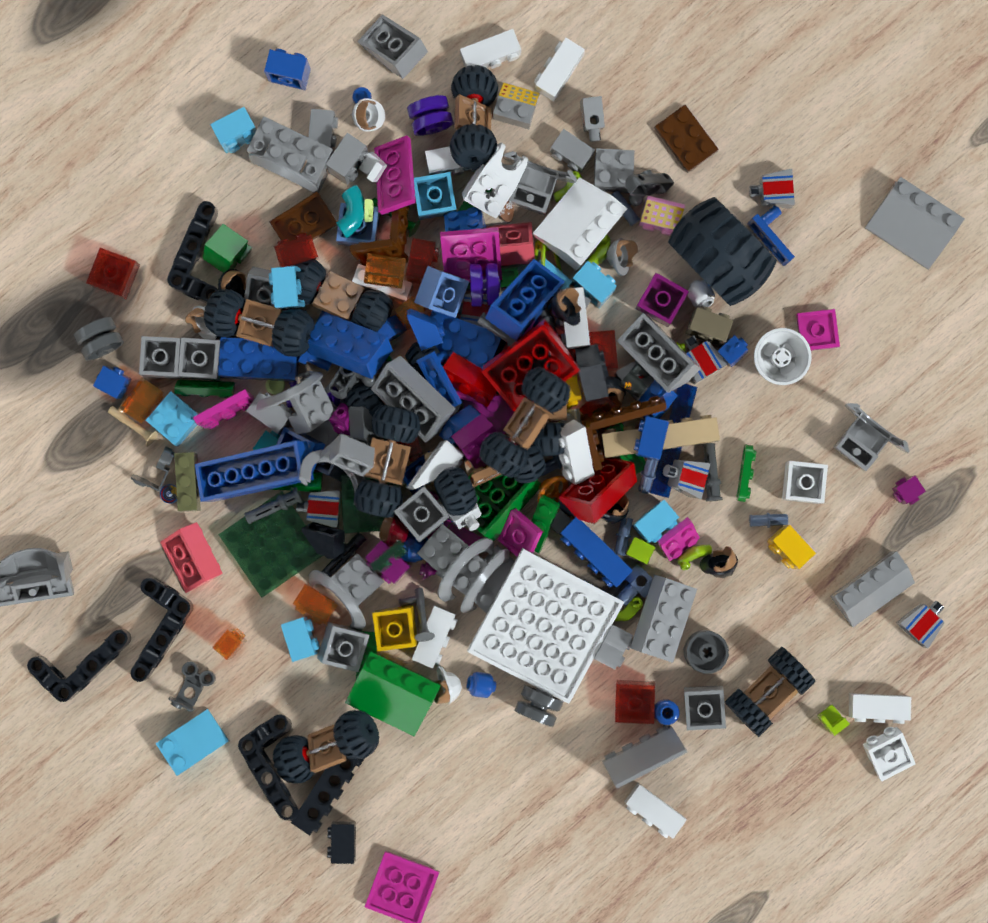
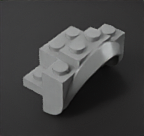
M28 548L14 552L0 561V607L73 596L74 588L70 575L73 567L69 551L56 553L43 548Z

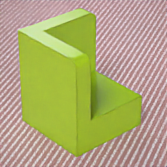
M635 537L625 555L641 563L648 564L655 546Z
M830 705L817 715L830 734L834 736L850 724L846 718L841 716L834 705Z

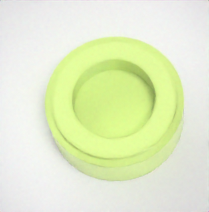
M266 381V389L269 393L276 395L283 392L285 388L284 381Z

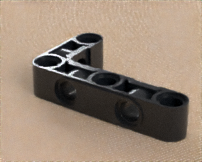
M204 201L198 206L167 278L168 284L174 290L205 303L208 301L209 293L212 291L216 292L218 289L193 277L191 273L196 262L201 257L204 246L207 243V236L211 227H214L213 225L218 215L217 209L209 201ZM206 208H212L210 215L206 216L203 214ZM192 242H196V249L189 250V244ZM176 277L182 278L179 285L173 284V280Z
M156 578L144 579L140 585L141 591L167 609L168 612L131 669V677L137 682L145 681L152 675L193 611L192 601ZM149 581L155 584V589L152 592L147 589ZM181 602H185L188 606L187 611L184 613L179 610ZM161 634L166 637L164 645L158 642V637ZM139 667L145 670V676L143 678H140L137 675V670Z
M125 629L115 630L104 639L105 642L99 648L92 651L77 665V669L67 678L44 656L29 659L27 669L59 702L69 701L89 685L130 643L131 634ZM119 633H122L125 636V641L123 643H119L117 641V635ZM36 660L42 663L40 670H37L34 666ZM91 660H94L97 664V668L94 671L89 668ZM62 688H66L69 691L67 698L61 695Z
M276 715L242 737L238 742V748L278 816L283 820L293 821L298 817L299 809L264 750L292 728V722L288 717ZM284 719L285 726L279 729L278 722ZM248 741H252L253 746L247 751L245 745ZM270 773L272 775V781L267 784L265 782V777L267 774ZM290 806L292 814L286 817L285 809Z

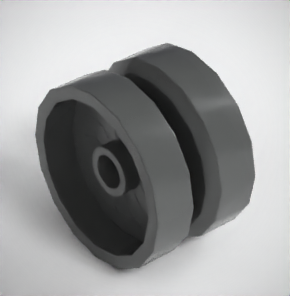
M111 317L91 322L74 333L73 337L76 343L83 346L81 352L85 360L89 361L100 358L123 345L124 341L120 333L114 332L116 325Z
M700 630L691 634L686 640L684 657L687 664L694 670L704 674L715 673L721 670L727 663L729 647L725 639L719 634L709 630ZM704 648L709 650L707 655H704Z
M525 685L521 695L531 702L518 701L514 711L536 722L554 727L557 717L547 711V709L556 712L560 711L563 701L541 689Z

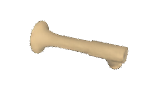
M127 395L118 409L111 406L108 413L139 433L146 441L145 446L148 447L155 441L159 432L157 430L151 432L144 429L124 414L132 401H134Z

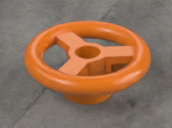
M561 475L544 480L539 487L538 502L543 495L549 498L556 497L554 500L559 502V496L569 487L568 480ZM560 481L563 482L561 493L558 492Z

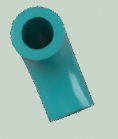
M357 185L347 189L341 195L346 203V213L336 224L345 238L351 236L361 226L365 217V200Z

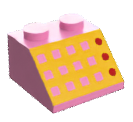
M647 196L639 226H643V229L647 231L660 230L662 234L671 236L677 223L682 218L685 205Z

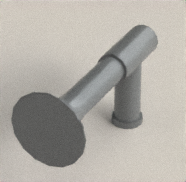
M416 588L415 596L399 599V605L403 607L416 603L420 630L419 634L415 636V640L425 642L432 640L435 634L429 632L427 627L423 588Z

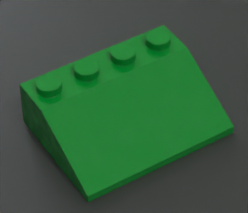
M501 474L474 487L477 495V504L482 514L476 519L479 523V527L476 530L486 538L494 541L502 532L511 510L517 509L521 511L539 490L541 483L538 480L530 483H519L514 477H507Z
M370 650L345 704L364 711L370 716L415 737L441 685Z

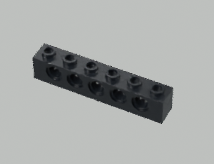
M346 757L351 762L349 768H343L341 763L326 768L299 809L298 817L291 821V824L309 836L313 831L317 833L323 824L320 822L323 815L326 817L329 815L333 808L330 804L334 798L336 800L340 798L344 792L341 787L345 782L349 784L355 775L352 772L355 766L360 767L365 758L351 759ZM337 775L340 778V783L337 785L332 784L330 776ZM322 791L327 792L329 800H321L319 793ZM316 808L319 812V815L317 817H311L309 815V809Z

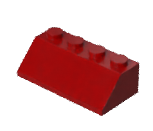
M613 457L604 458V461L601 462L602 469L596 471L594 469V476L577 485L572 483L559 496V500L578 520L595 524L637 482L634 462Z

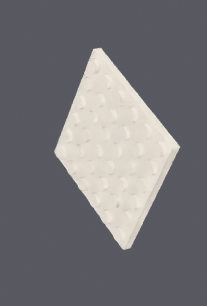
M522 548L467 652L569 704L624 601Z

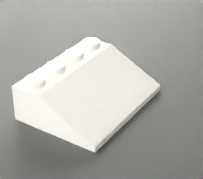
M579 177L532 235L577 271L628 208L610 194Z

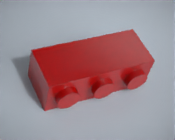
M452 352L443 368L453 387L488 407L495 397L497 390L481 372L482 369Z

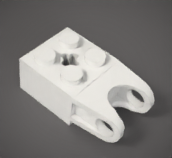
M503 143L497 145V152L486 165L482 164L475 171L462 192L464 201L495 219L516 189L528 162V158L522 156L512 165L503 164L501 159L506 147Z

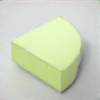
M365 199V222L373 221L374 203L372 199Z

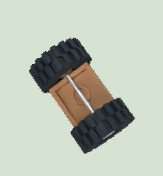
M780 647L767 660L771 666L746 691L743 692L738 688L724 701L732 712L757 737H760L773 724L770 719L797 693L803 695L816 682L809 671L783 647Z

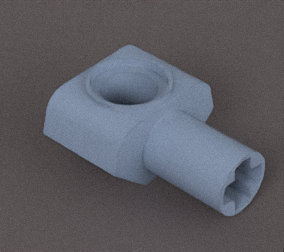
M638 564L625 578L629 584L616 596L624 601V606H627L638 593L644 598L648 595L653 578ZM640 575L646 579L645 585L641 587L636 584V578Z

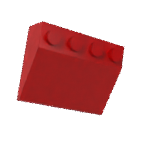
M545 319L487 362L482 368L481 372L514 412L524 397H526L522 393V383L529 372L528 370L532 367V354L536 359H547L544 369L552 372L565 382L580 371L558 335ZM540 348H545L544 354H539ZM526 358L530 361L529 365L525 364ZM549 362H550V370H549L548 367H547V364H548Z

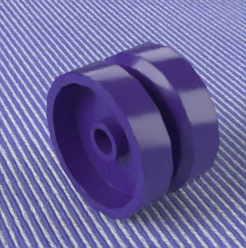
M446 96L426 97L411 103L407 107L409 118L414 120L411 124L414 135L425 136L448 129L454 124L452 114L447 112L449 104Z
M487 263L485 266V276H482L480 264H470L472 307H481L483 305V294H486L489 306L499 297L500 276L498 275L497 263Z

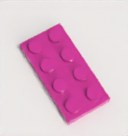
M406 135L375 147L374 153L387 164L384 172L376 182L378 212L383 215L416 203L411 139Z

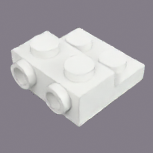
M888 727L883 731V734L870 736L863 743L866 754L872 762L881 782L916 764L905 737L898 727Z

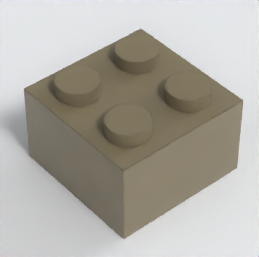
M697 307L692 313L685 334L695 336V338L703 341L708 340L710 343L721 347L728 338L734 320L724 313L715 314L708 307Z

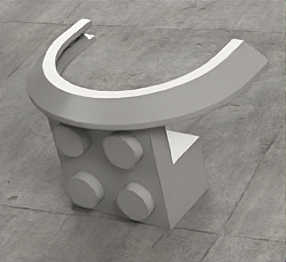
M514 151L503 155V158L512 164L521 158ZM528 161L523 175L509 199V203L545 215L556 181L576 183L577 178L570 170L567 172L558 171Z
M307 371L299 373L297 376L302 378L299 384L274 396L260 399L256 411L271 408L290 399L296 412L288 418L296 434L314 430L328 420L335 411L320 382V379L323 377L321 372Z
M846 403V408L857 418L834 448L863 471H867L888 442L905 453L910 452L908 443L905 440L896 437L879 425L860 408L858 403Z
M340 434L324 450L314 451L304 458L300 467L299 479L303 484L307 485L311 481L313 466L319 462H329L346 472L353 483L354 490H356L357 486L363 480H366L364 475L373 468L375 448Z
M442 524L417 554L443 575L438 588V597L446 602L456 597L452 594L451 588L457 574L477 554L488 552L492 555L494 553V542L489 538H483L468 546L445 525Z
M501 550L489 563L476 555L460 570L452 586L466 595L460 608L462 613H467L477 608V606H473L477 594L490 575L501 564L508 563L510 560V550ZM437 571L436 574L443 578V575Z
M358 553L332 577L319 570L311 571L308 575L310 586L313 587L315 584H320L335 594L347 608L352 618V624L349 627L362 631L366 626V621L358 606L384 582L382 578L366 564Z

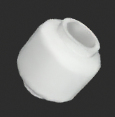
M695 280L690 284L687 295L694 307H710L714 303L715 293L706 281Z

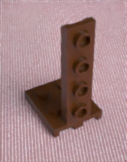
M410 205L392 211L390 239H377L373 242H359L358 244L350 245V253L363 266L379 268L408 263V256L404 250L407 243V213Z
M654 396L644 402L635 401L629 406H617L612 408L611 411L604 413L601 411L596 412L592 416H588V414L580 415L582 425L586 428L595 471L602 469L601 462L604 461L596 429L664 411L667 408L664 396Z

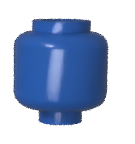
M474 672L467 679V691L473 697L488 698L496 690V681L493 680V676L490 673Z
M663 699L655 704L653 715L659 723L671 725L678 720L679 708L673 701Z

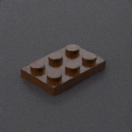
M686 104L654 127L687 173L719 150Z
M318 191L269 221L289 254L294 253L337 226V221Z

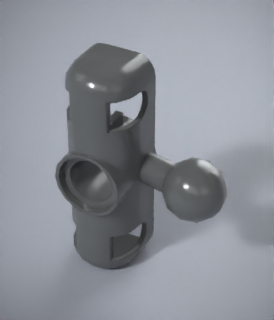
M646 170L641 174L630 175L625 182L626 189L630 193L629 202L634 206L641 205L646 195L666 193L674 185V181L668 174L652 173L651 170Z
M340 366L328 388L334 397L345 399L354 385L362 380L364 385L371 387L376 382L377 376L375 374L370 379ZM334 383L340 387L339 391L333 390Z

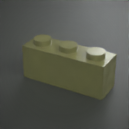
M195 452L174 453L177 509L179 512L201 511L195 464L198 463V454Z

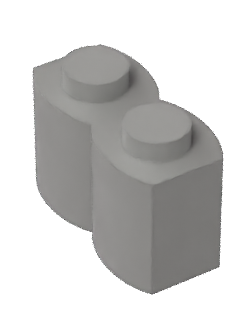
M612 624L594 659L614 670L617 666L620 668L625 659L623 653L626 649H630L633 635Z

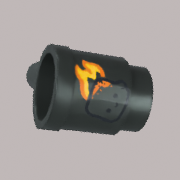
M639 363L631 369L619 384V386L637 398L647 388V385L643 383L644 381L637 374L640 373L645 378L650 375Z

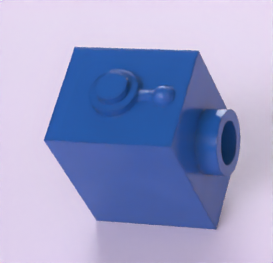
M734 335L725 342V345L718 350V353L732 368L748 353L746 348L748 344L743 338L740 337L738 339Z
M103 366L96 377L97 379L93 387L116 399H122L132 379L124 375L125 371L118 367Z

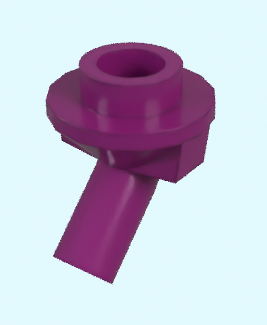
M425 562V564H421L419 575H422V579L425 580L431 575H436L437 570L428 562Z

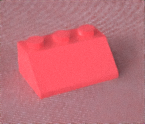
M532 222L486 226V228L498 227L501 266L529 264L535 259Z
M197 522L177 530L160 542L185 593L223 574Z

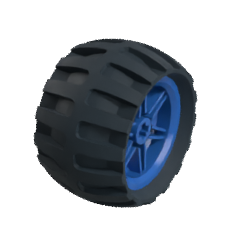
M716 197L707 199L689 210L677 223L668 241L674 250L729 306L744 301L758 291L771 275L777 262L775 257Z

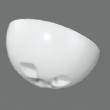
M778 328L767 332L758 341L754 351V362L759 374L768 382L776 385H789L799 381L809 370L811 350L808 342L801 334L791 329Z

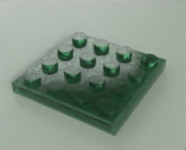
M283 491L279 492L262 505L277 499L279 494L283 495L285 493ZM293 505L289 506L287 510H278L251 524L247 522L244 516L218 534L261 598L323 556L317 554L303 534L302 527L306 526Z

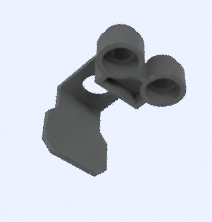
M165 446L156 465V468L166 472L160 486L135 474L131 476V480L139 486H147L159 492L170 470L165 465L170 466L175 453L172 451L173 449Z
M186 662L182 667V672L186 676L185 682L176 698L171 696L168 698L171 701V705L178 709L183 707L187 711H194L193 707L204 686L214 684L216 680L215 674L210 670L199 674V667L195 662ZM190 665L194 667L193 673L188 671ZM207 674L211 676L210 682L205 680ZM188 687L195 690V696L192 699H188L184 695V691Z

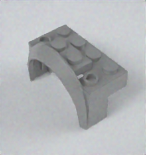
M264 116L247 149L252 164L276 173L313 193L320 192L328 176L326 163L334 152L332 148ZM307 160V164L303 172L300 173L305 161Z

